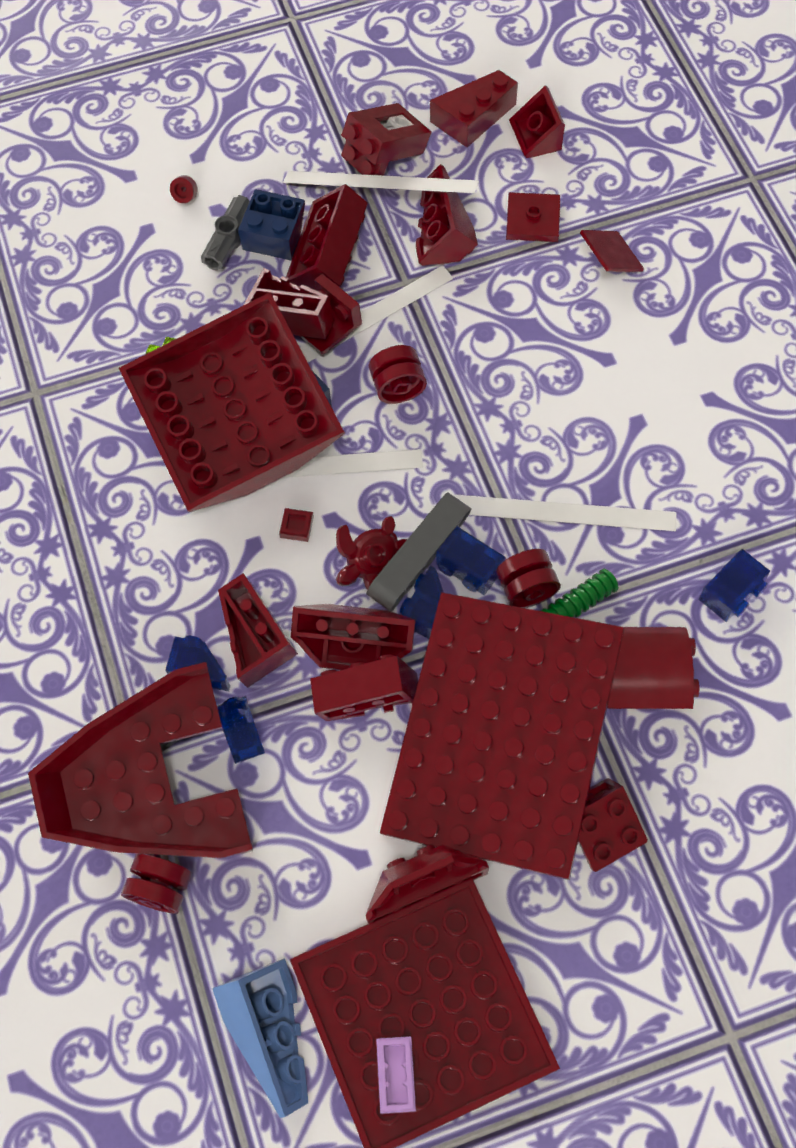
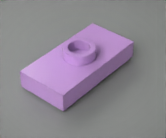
M411 1036L376 1039L380 1114L416 1112Z

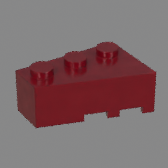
M497 70L431 99L430 122L465 147H469L516 105L518 82L502 71Z

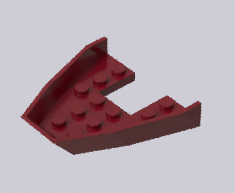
M206 662L173 670L85 725L28 772L42 838L118 853L224 858L253 852L237 788L177 805L174 804L161 745L222 729Z

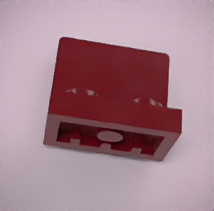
M321 274L314 280L316 291L328 296L335 320L326 339L300 337L317 352L324 355L362 324L359 303L324 274Z
M610 778L590 788L578 840L590 869L597 872L648 841L624 787Z

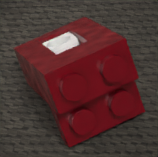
M399 103L349 112L341 134L346 139L341 156L362 175L384 176L390 161L423 154L432 131Z

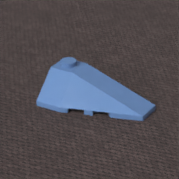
M286 960L276 961L212 988L225 1026L279 1117H286L308 1104L304 1059L298 1054L297 1036H301L300 1024H295L293 1004L298 1003L297 993Z

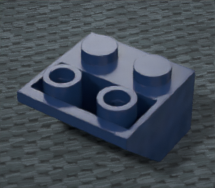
M255 189L238 229L242 250L292 261L301 235L305 200Z

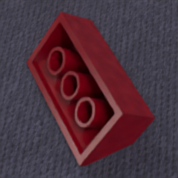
M347 184L312 202L286 275L290 283L299 287L304 285L316 290L314 280L321 274H324L338 287L344 282V273L351 261V252L358 240V231L365 219L364 213L368 204Z

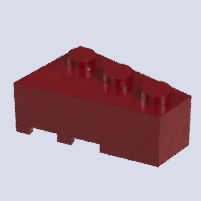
M263 268L244 305L271 292L293 335L326 339L335 320L328 296L304 285L300 287L290 283L289 278L284 276L278 278L272 275L270 270Z
M244 573L218 589L225 624L228 627L230 636V647L236 663L237 678L248 688L298 653Z
M392 654L382 655L378 657L377 661L370 663H353L349 665V668L340 671L326 670L320 676L310 678L314 713L325 721L365 716L364 711L383 707L384 713L394 712L393 706L413 704L418 685L417 673L397 655Z

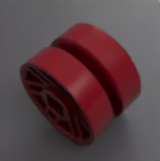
M396 345L388 347L374 355L369 362V370L378 398L384 403L397 404L409 401L420 395L426 388L427 380L417 351L411 346Z
M530 549L517 553L503 561L496 570L498 579L504 588V593L511 606L521 608L535 606L554 596L561 588L556 572L552 569V563L544 549Z
M135 854L130 872L138 878L126 879L121 896L154 910L178 914L184 897L175 890L187 889L192 872L183 866L162 858L146 854Z

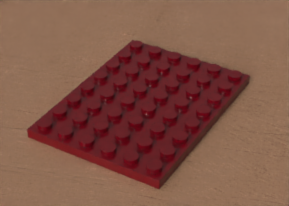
M441 592L380 834L426 846L433 844L435 848L445 845L479 859L570 880L624 627Z

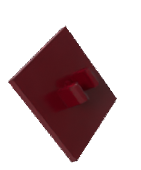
M580 231L581 236L606 271L643 272L644 267L618 231Z

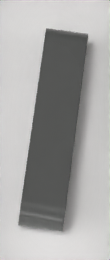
M447 492L374 579L366 595L392 612L462 526L472 508Z

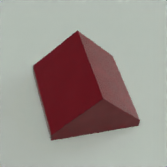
M544 86L509 119L526 158L562 150L565 124L549 88Z

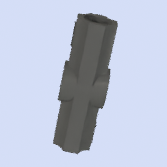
M241 195L234 197L225 214L215 221V232L201 255L202 263L206 264L208 268L216 271L223 269L232 250L240 246L241 241L238 229L250 202L247 197Z

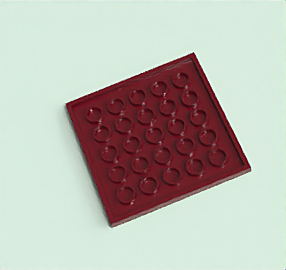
M472 878L290 959L364 1148H396L560 1069ZM411 1036L416 1112L380 1114L376 1039Z

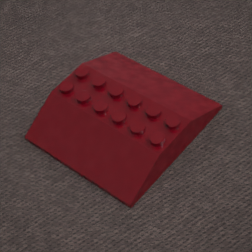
M271 292L119 367L123 379L188 512L246 496L298 470L345 434Z

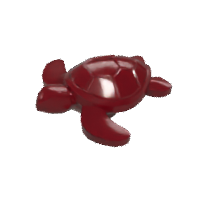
M392 516L384 518L381 529L365 531L354 541H352L347 525H342L338 528L336 533L337 549L343 557L347 558V565L337 574L336 581L338 585L348 586L356 582L359 577L363 579L368 590L374 579L407 541V539H397L396 534L393 532L396 525Z

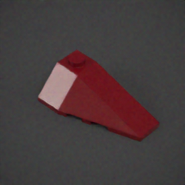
M441 164L427 177L450 179L445 167ZM422 191L420 206L424 208L423 218L418 220V227L421 228V237L416 239L415 246L419 264L424 266L461 261L475 249L478 242L474 227L457 192Z

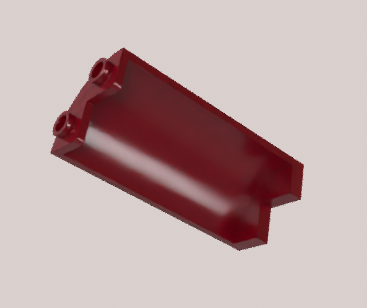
M624 627L607 709H693L694 697H699L700 686L699 680L694 679L692 656H695L696 643L694 638H689L686 627Z

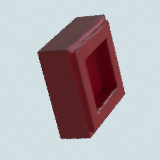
M285 508L279 531L280 538L308 542L314 518L313 512Z

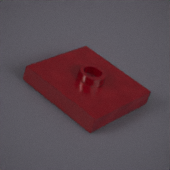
M509 192L506 240L558 242L560 195Z

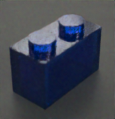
M456 526L436 552V565H438L441 572L447 576H455L462 581V584L472 592L478 591L482 595H485L497 580L496 570L506 560L505 556Z
M741 549L704 587L698 600L727 622L733 615L739 617L750 605L747 600L752 595L757 598L766 589L768 583L765 580L770 570L744 549Z

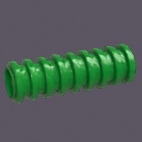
M601 569L599 574L592 575V579H586L585 584H579L577 589L573 588L570 590V594L565 593L562 599H556L555 604L550 603L547 607L548 609L543 608L540 611L569 617H579L582 612H587L589 607L592 608L596 606L597 602H602L604 597L611 596V592H617L619 589L617 579L609 570Z

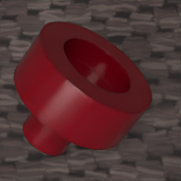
M181 175L170 184L171 196L179 203H188L197 195V184L190 176Z

